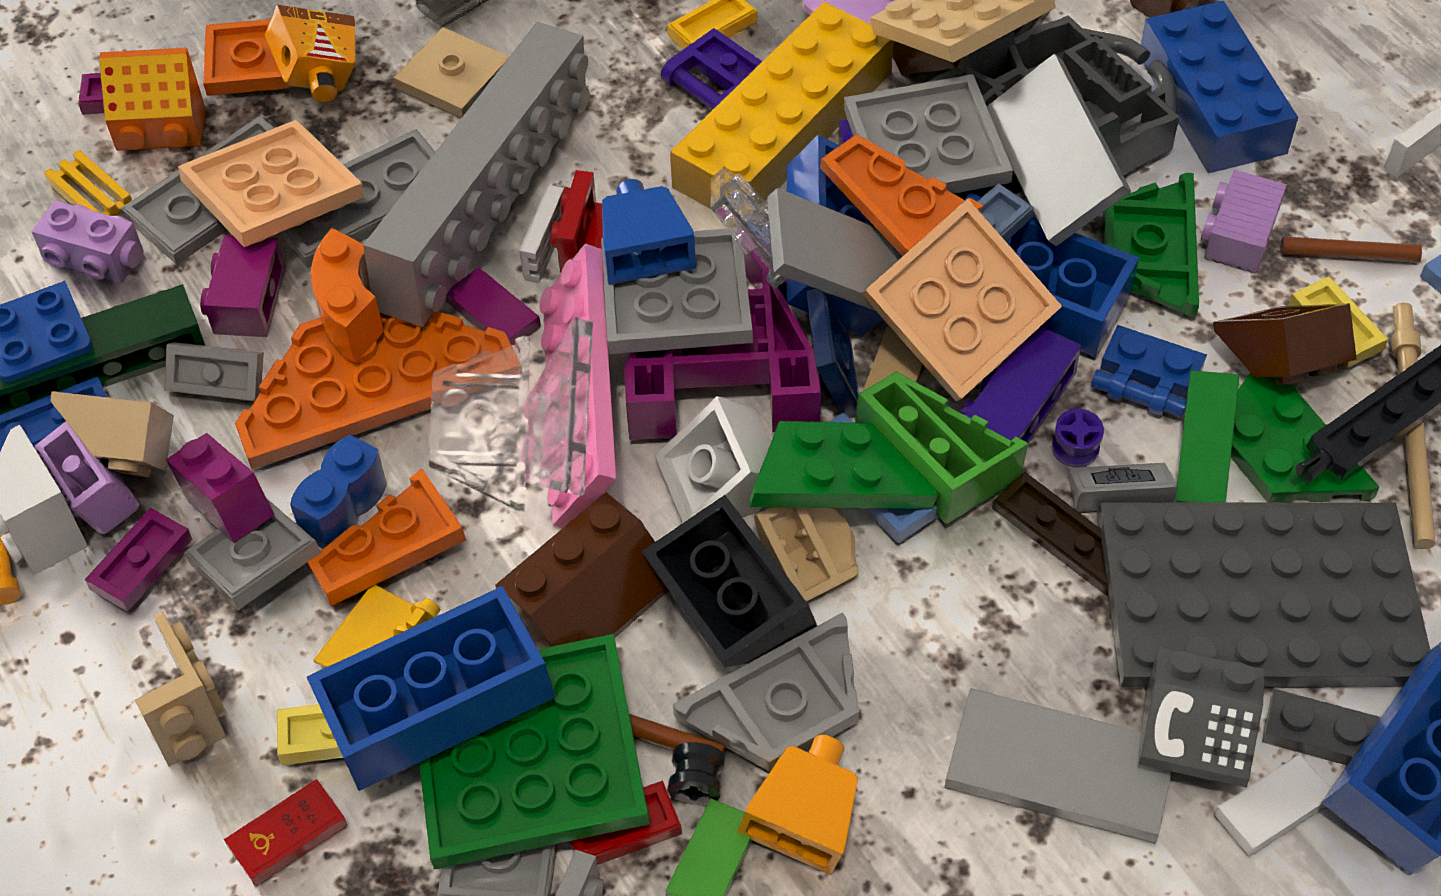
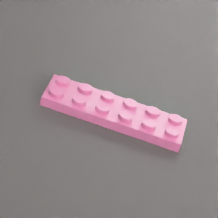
M588 244L583 245L573 260L569 259L565 263L561 275L552 287H547L544 290L539 306L540 312L544 314V331L541 338V347L545 350L546 367L543 373V385L547 387V406L544 422L548 425L549 429L546 462L550 465L551 476L547 499L548 503L552 505L553 526L560 528L565 527L596 501L616 480L602 251L600 248Z

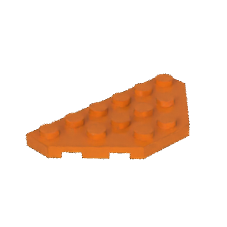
M440 311L433 312L423 327L380 313L384 332L354 363L340 353L331 343L325 333L320 317L299 324L291 337L292 345L282 360L276 359L258 387L260 394L249 410L244 409L235 425L251 470L341 440L348 435H355L522 378L521 365L505 332L491 327H487L486 331L464 325L462 318Z

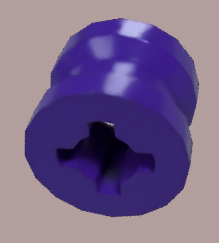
M1080 408L1070 409L1062 413L1057 419L1055 435L1052 441L1051 449L1054 457L1060 463L1073 468L1087 467L1094 463L1099 455L1100 444L1104 434V426L1100 418L1091 411ZM1072 438L1076 440V444L1071 442Z

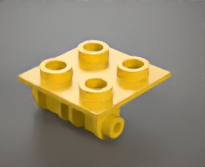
M374 585L366 591L314 658V663L326 668L436 617L441 609L438 604L429 598H424L421 603L415 602L412 604Z

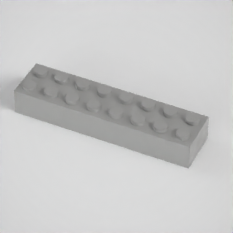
M536 22L363 244L370 290L376 296L380 313L423 327L433 312H438L442 308L448 291L456 281L463 279L472 258L478 251L484 250L489 236L499 222L505 221L512 203L519 194L526 192L531 177L539 166L543 167L547 163L552 148L559 139L562 140L566 137L570 124L576 115L583 113L586 109L590 92L586 88L585 80L588 57L584 55L583 35Z

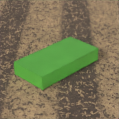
M710 798L666 888V896L728 895L753 841L751 837L737 832L745 813L744 811Z

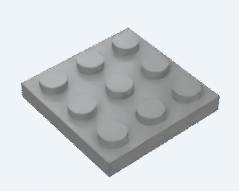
M973 74L844 97V111L853 136L858 134L905 161V167L929 180L931 177H934L947 184V191L959 193L996 186L998 183L1001 185L1011 183L1013 169Z
M740 228L693 231L696 254V268L611 285H608L604 244L603 238H601L609 354L753 343Z

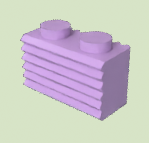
M1237 170L1233 171L1229 184L1220 182L1212 208L1219 209L1217 215L1208 214L1201 235L1202 240L1209 241L1205 253L1207 260L1214 259L1217 263L1232 264L1234 268L1241 267L1243 271L1249 269L1252 273L1258 272L1287 184Z
M67 422L63 423L35 445L36 452L62 492L66 503L70 505L69 508L98 533L107 534L138 510L139 504L118 471L108 470V462L94 457Z

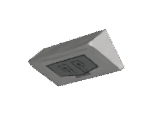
M1166 463L1068 469L1074 508L1078 512L1098 511L1101 502H1174L1177 493L1176 481Z

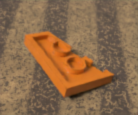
M858 134L821 158L820 169L902 256L965 201L947 191V184L934 177H931L929 180L905 167L904 160ZM969 197L968 199L981 213L984 205Z
M422 468L409 478L411 485L396 498L389 494L376 505L378 512L362 526H350L323 548L320 554L307 562L312 576L330 606L466 541L463 527Z

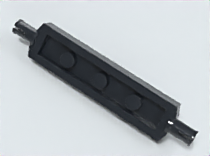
M1441 345L1313 434L1306 445L1313 455L1296 465V473L1299 478L1304 475L1302 480L1308 483L1326 469H1329L1343 480L1440 410Z

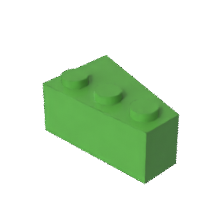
M896 371L858 393L855 423H872L936 489L938 494L935 502L937 507L936 515L946 525L1011 485L1022 474L1029 443L1016 436L1012 441L987 428L988 421L977 415H974L971 419L947 406L948 399Z

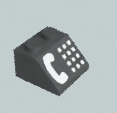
M1158 646L1151 676L1145 691L1138 764L1247 788L1263 709L1264 669L1248 666L1240 662H1229L1196 655L1188 651H1178Z

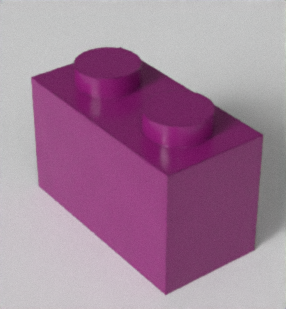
M223 236L219 253H214L211 259L212 278L209 288L202 290L200 299L201 312L203 315H207L213 334L253 337L268 336L286 268L277 238L268 237L262 242L243 247L234 236Z
M208 433L187 442L178 452L166 459L187 501L233 543L275 515L254 472Z

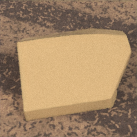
M769 507L753 515L761 543L806 602L858 575V565L855 558V536L841 509Z

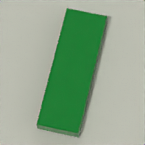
M1190 370L1175 502H1226L1240 374Z

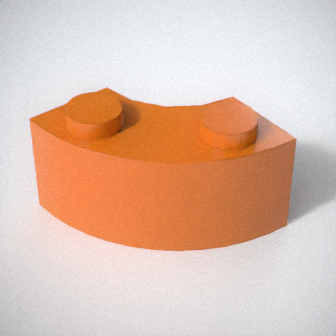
M331 228L320 242L314 254L311 266V283L327 337L340 353L355 363L382 335L384 329L376 296L370 290L363 244Z

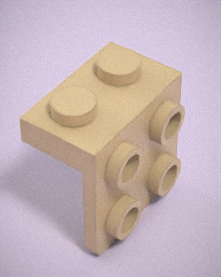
M162 611L154 615L153 618L181 676L135 699V702L169 767L181 760H189L198 756L206 747L225 738V732L218 718L227 714L214 689L215 685L202 660H198L180 621L170 625Z

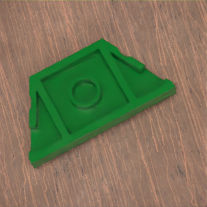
M1184 173L1179 176L1178 183L1159 188L1156 183L1140 187L1137 191L1128 193L1102 212L1103 244L1139 257L1133 292L1187 316L1196 317L1199 309L1194 173Z
M1251 373L1247 376L1238 389L1231 459L1266 502L1292 503L1295 500L1330 502L1333 495L1359 494L1360 501H1370L1376 497L1380 488L1362 466L1343 480L1329 469H1326L1308 483L1302 480L1304 475L1299 478L1296 473V465L1313 455L1306 445L1311 436L1325 427L1326 424L1292 384L1277 385L1275 377H1254Z
M779 421L753 487L749 505L750 507L933 509L938 494L936 489L872 423Z

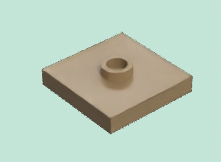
M442 27L393 77L395 88L462 118L510 56Z

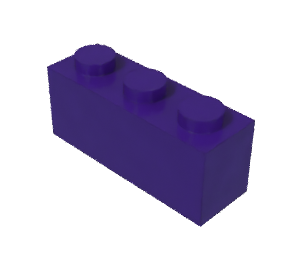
M1040 326L1003 360L998 369L995 368L983 379L978 398L975 402L969 399L960 413L971 419L974 415L988 421L987 428L1011 441L1016 436L1030 443L1076 375L1082 345Z

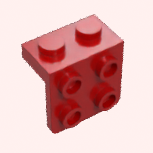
M576 170L571 188L565 187L562 193L561 221H554L550 239L551 247L557 248L560 273L565 263L569 259L573 260L584 244L600 248L602 251V203L596 202L593 172Z

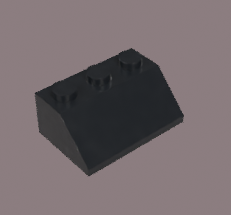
M723 495L641 551L724 668L750 663L817 627L809 604L726 495Z

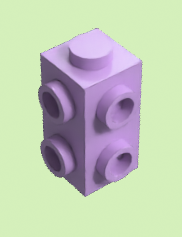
M54 200L31 231L43 260L57 268L67 267L86 273L95 279L104 278L121 284L131 269L139 264L144 252L133 222L121 216H110L92 211L79 204L71 205Z

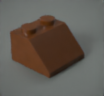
M1350 303L1278 306L1213 322L1214 332L1254 377H1275L1277 385L1305 381L1304 373H1309V376L1334 374L1338 372V364L1357 360Z

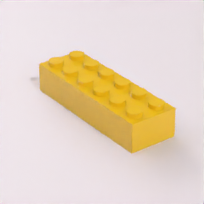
M824 1L670 151L672 188L735 223L741 220L747 222L767 201V197L787 181V165L817 135L827 139L839 127V120L847 119L844 111V97L871 93L891 74L894 41L873 33L871 24Z

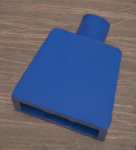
M628 179L618 185L616 195L606 196L602 200L603 244L608 285L696 268L693 229L668 188L659 186L644 189L641 181Z

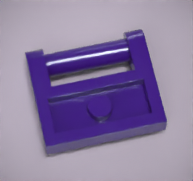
M713 28L669 59L663 66L660 76L661 79L671 86L678 85L711 108L712 111L762 61ZM694 67L726 91L720 95L688 71Z

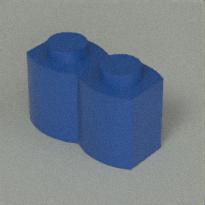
M348 435L329 449L322 461L321 469L305 478L296 488L290 502L296 524L316 541L318 547L325 548L350 526L356 525L358 516L368 512L381 499L386 488V478L378 449L352 435Z

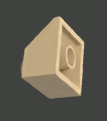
M51 392V403L94 457L108 462V470L118 471L120 475L138 478H150L151 470L166 472V459L169 453L173 414L152 402Z

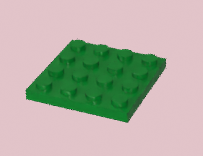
M614 634L538 649L546 664L555 698L419 762L429 854L434 870L650 824Z

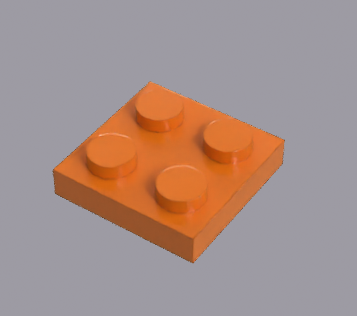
M271 19L206 25L203 85L207 96L291 88V86L284 82L266 40L265 33Z

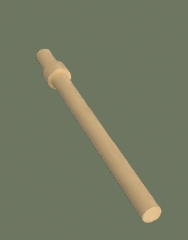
M1405 302L1398 303L1393 307L1395 333L1391 336L1392 355L1398 360L1399 374L1417 362V358L1422 353L1420 334L1414 329L1413 308L1411 304ZM1423 421L1405 434L1414 544L1419 549H1430L1436 543Z

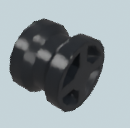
M688 742L676 746L672 754V764L676 770L675 774L671 775L668 780V794L675 800L691 805H707L710 798L718 801L721 796L722 786L717 778L718 774L725 767L726 757L724 753L714 746L698 742Z

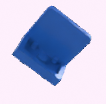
M66 281L0 305V379L5 383L14 382L87 354L92 350V342Z

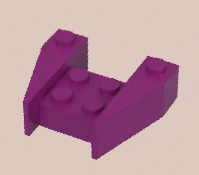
M762 270V289H748L753 343L630 353L625 365V396L629 440L675 437L677 435L675 389L769 384L772 432L776 431L779 421L820 422L821 391L814 350L769 270Z

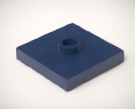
M819 289L807 291L813 339L812 348L815 354L816 368L841 414L845 413L849 418L856 417L859 390L851 339L828 294Z

